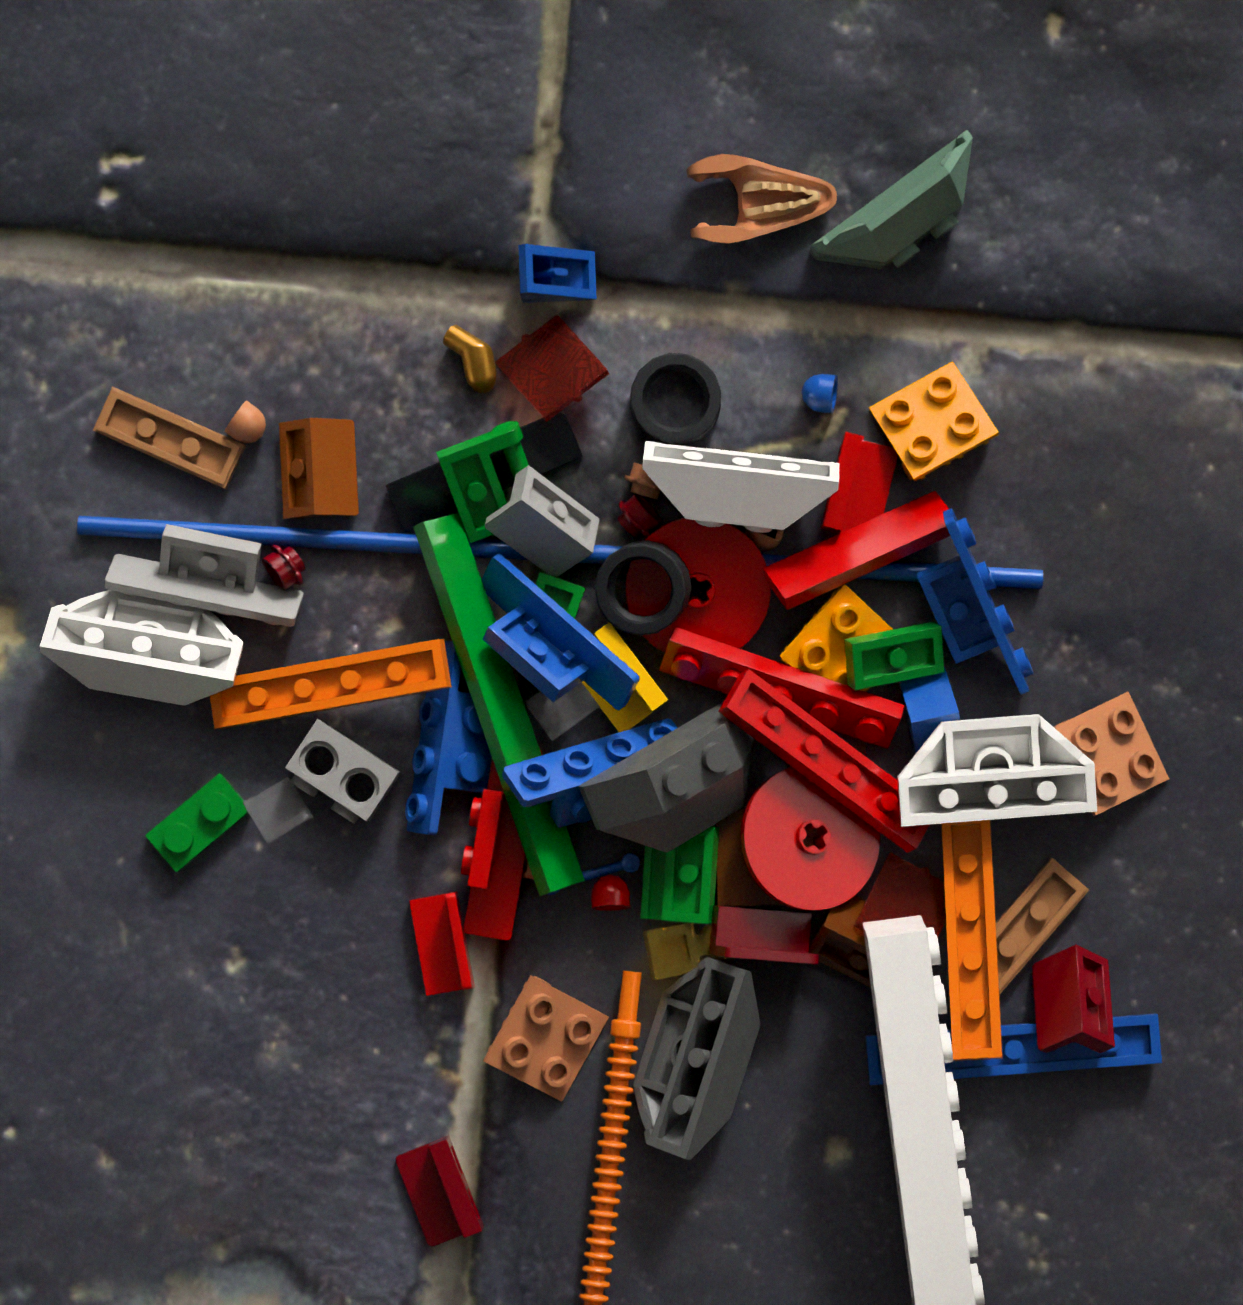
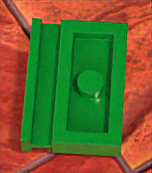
M711 826L668 853L645 846L640 919L712 924L720 827Z

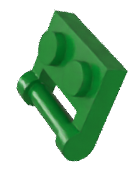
M517 421L504 422L488 433L436 452L470 543L494 535L485 528L486 518L507 504L489 454L503 449L514 480L515 475L529 465L520 442L523 438V433Z

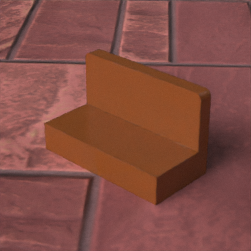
M305 418L279 423L283 519L358 515L355 426L353 420Z

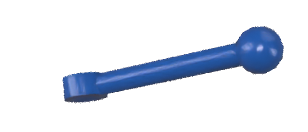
M629 853L624 855L621 861L583 871L582 874L584 880L587 881L622 870L629 873L635 872L640 866V860L635 854ZM560 890L548 893V895H555Z

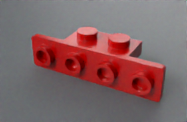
M492 759L487 789H483L482 798L474 797L472 801L469 826L477 827L474 847L466 845L462 859L461 874L469 875L467 886H471L464 932L471 935L510 940L513 934L526 855Z

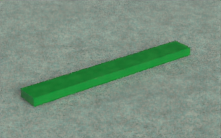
M456 513L417 524L413 528L539 896L585 881L567 827L558 828L550 816L553 800L530 807H523L502 777L505 766L535 758L542 754L511 665L482 640L487 628L495 623L496 620L460 515Z

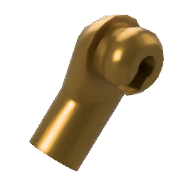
M451 326L445 333L443 344L462 356L465 378L474 391L478 393L491 391L496 384L497 374L492 348L460 326Z

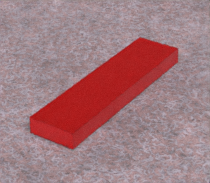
M933 491L764 567L765 580L786 610H789L949 537L950 534L943 516V512L949 508L938 493Z

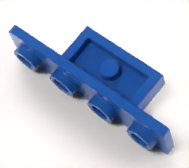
M948 509L943 512L944 522L959 556L918 572L917 578L938 625L942 628L943 637L955 664L999 646L1020 695L1027 693L1030 690L1026 677L1034 674L1023 647L1014 650L1008 637L1009 633L1015 631L1005 605L1002 604L995 607L989 590L996 588V585L986 562L983 561L976 564L969 547L976 545L977 542L967 518L964 517L957 520L953 509Z
M497 554L491 558L481 580L487 596L507 614L487 628L482 640L553 703L584 681L616 710H621L625 707L640 680L639 675L503 555Z
M445 641L452 688L426 692V697L422 701L419 710V720L422 725L419 745L415 749L412 758V768L415 772L412 794L408 797L405 806L408 832L434 836L437 834L444 788L483 793V789H487L492 756L471 694L458 691L461 665L452 641Z
M666 718L505 766L502 777L523 807H530L553 800L550 816L558 828L577 822L584 823L592 818L578 786L678 727L673 720Z

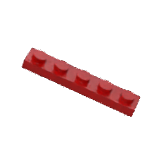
M677 627L673 628L659 668L661 672L720 691L726 695L730 692L739 674L750 669L828 729L887 749L899 725L905 706L862 690H854L847 685Z
M750 669L739 674L721 705L719 713L908 853L917 849L929 825L901 827L898 780Z

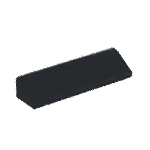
M564 409L550 414L551 416L548 418L543 417L520 427L523 433V438L520 442L528 464L540 474L583 457ZM503 449L489 454L502 491L513 487L514 479ZM440 462L385 485L405 532L413 530V526L424 521L440 518L458 510Z

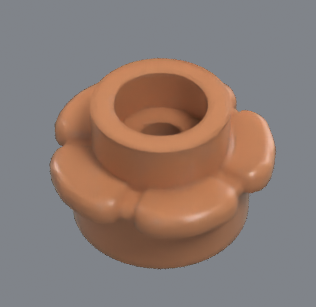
M634 462L630 476L625 475L624 477L625 480L633 482L630 492L658 500L661 490L642 469V464Z

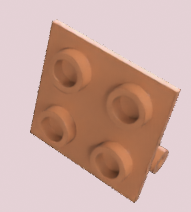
M1129 691L1053 726L1095 764L1097 812H1092L1093 816L1169 780Z
M530 975L528 981L523 985L524 988L514 1006L509 1010V1015L503 1021L495 1040L489 1046L483 1061L562 1102L609 1016L552 987L551 984L543 979Z

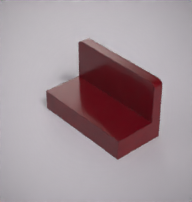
M713 905L709 954L730 958L818 964L819 954L808 953L812 914Z
M1075 944L1034 963L1032 970L1038 1049L1049 1053L1072 1042H1076L1098 1053L1114 1048L1115 1040L1108 959Z
M449 1135L399 1154L396 1157L397 1166L429 1246L433 1247L462 1235L463 1238H466L483 1230L484 1224Z

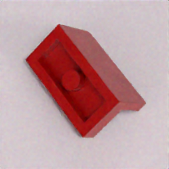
M845 431L836 462L839 463L838 491L827 499L820 530L840 534L884 514L898 454L893 447L865 441L864 436Z
M458 891L409 900L426 996L462 989L463 991L473 989L475 984Z

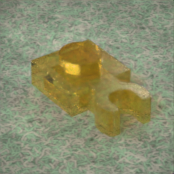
M687 922L643 931L651 978L659 980L686 974L698 967V963L701 962L700 956L703 955L717 960L729 958L709 954L712 924H707L703 927L700 934H695L694 923Z

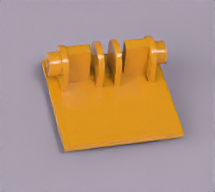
M953 361L869 407L872 415L903 462L901 464L910 481L925 479V475L943 465H950L952 460L963 458V454L981 444H988L990 439L999 435L998 430Z
M844 584L831 594L832 596L817 613H814L813 618L803 626L801 632L784 648L780 657L786 665L848 686L844 639L893 629ZM869 688L860 689V690L866 692Z

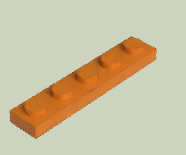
M435 639L237 675L233 687L210 695L214 728H231L452 688L445 641L443 639Z
M991 820L942 823L953 1061L1003 1059Z

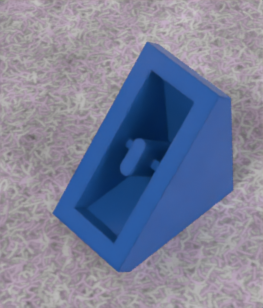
M532 244L518 245L520 296L522 303L589 301L597 299L595 251Z
M945 667L944 673L898 682L902 703L905 705L904 712L914 755L941 722L960 720L959 710Z

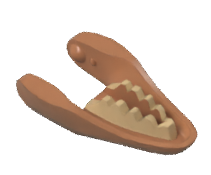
M720 154L697 161L686 169L687 177L692 178L696 182H703L705 179L728 178L735 186L738 194L739 213L736 225L710 226L707 223H699L695 228L691 229V238L696 240L725 244L749 240L820 216L830 210L837 201L835 187L820 178L738 155Z

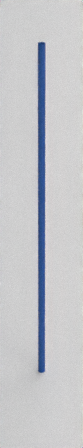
M79 516L77 522L78 535L162 540L166 524L262 543V545L267 546L278 545L285 547L422 554L415 534ZM467 537L474 557L493 558L495 555L501 554L506 559L528 560L501 539L483 538L470 543ZM594 545L593 553L579 563L603 564L609 555L623 546ZM762 554L767 566L789 557V555ZM894 561L857 579L919 582L917 573L937 564ZM988 567L996 587L1042 589L1043 570Z

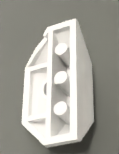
M645 441L642 469L685 519L695 520L698 524L706 527H720L725 523L743 525L747 530L758 533L770 532L772 529L784 530L837 492L839 487V463Z
M113 590L81 598L67 606L61 604L51 607L40 644V652L89 689L183 706L233 687L243 650V641L237 635H233L226 625L210 610L186 605L178 606L167 601L142 596H129Z
M1039 714L943 721L897 777L901 827L1097 812L1094 762Z

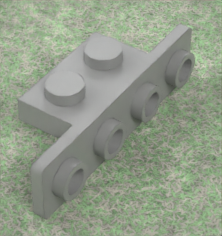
M166 524L162 534L160 562L116 554L106 575L104 586L108 590L118 591L129 596H142L167 601L178 606L186 605L216 611L222 615H235L264 621L271 625L289 627L295 625L303 601L302 591L289 588L284 591L278 586L257 582L262 543Z

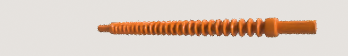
M623 970L617 1019L611 1021L610 1035L615 1037V1041L610 1043L608 1047L613 1050L614 1054L613 1057L607 1058V1062L612 1064V1069L605 1072V1075L610 1078V1084L603 1087L605 1091H608L609 1095L608 1098L602 1100V1103L607 1105V1110L600 1114V1117L605 1119V1125L599 1127V1131L604 1133L603 1140L597 1141V1145L602 1147V1152L595 1156L600 1161V1167L594 1169V1173L599 1175V1179L592 1183V1187L597 1189V1194L590 1198L595 1203V1209L589 1210V1215L594 1217V1221L587 1225V1228L592 1231V1236L585 1239L586 1243L590 1244V1251L584 1252V1256L589 1259V1263L582 1267V1270L587 1272V1278L580 1281L581 1285L585 1286L586 1289L584 1293L579 1294V1298L584 1300V1305H602L609 1301L608 1296L604 1295V1289L609 1288L611 1285L605 1280V1277L612 1273V1269L607 1267V1262L614 1259V1256L609 1253V1247L615 1246V1241L610 1239V1235L617 1231V1228L612 1225V1220L619 1217V1214L614 1212V1205L620 1204V1199L615 1198V1193L622 1190V1186L617 1184V1178L624 1175L623 1171L619 1170V1163L625 1162V1158L620 1156V1152L622 1149L627 1148V1144L622 1142V1137L629 1133L624 1128V1122L630 1120V1116L625 1114V1110L632 1106V1103L627 1101V1095L634 1091L633 1088L629 1087L628 1083L629 1080L635 1079V1075L630 1073V1068L637 1064V1061L632 1059V1053L639 1050L634 1045V1039H639L641 1033V1023L636 1020L642 973Z

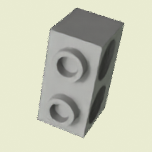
M320 719L315 721L285 767L294 773L290 781L292 784L312 797H315L320 790L335 800L331 809L353 824L356 823L359 817L365 821L372 819L401 775L400 771ZM318 747H326L334 757L332 769L324 775L313 773L308 765L310 753ZM360 773L370 776L375 786L371 798L364 802L354 800L348 790L350 780Z

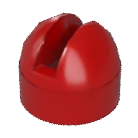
M607 875L601 877L594 884L591 892L592 909L597 911L629 909L630 891L627 884L618 876Z

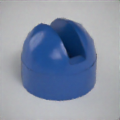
M817 374L806 380L801 390L802 399L810 409L816 412L833 414L837 400V375Z

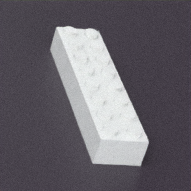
M921 915L864 922V939L912 1305H985L982 1279L978 1273L977 1263L970 1264V1258L979 1256L975 1227L972 1226L971 1216H964L963 1209L972 1208L968 1178L966 1179L965 1168H958L957 1161L966 1160L963 1132L960 1130L959 1121L952 1120L951 1112L960 1111L957 1085L953 1079L952 1072H945L944 1063L953 1062L952 1044L946 1024H939L938 1014L947 1013L946 997L940 975L933 976L932 965L941 964L938 938L933 927L926 928Z

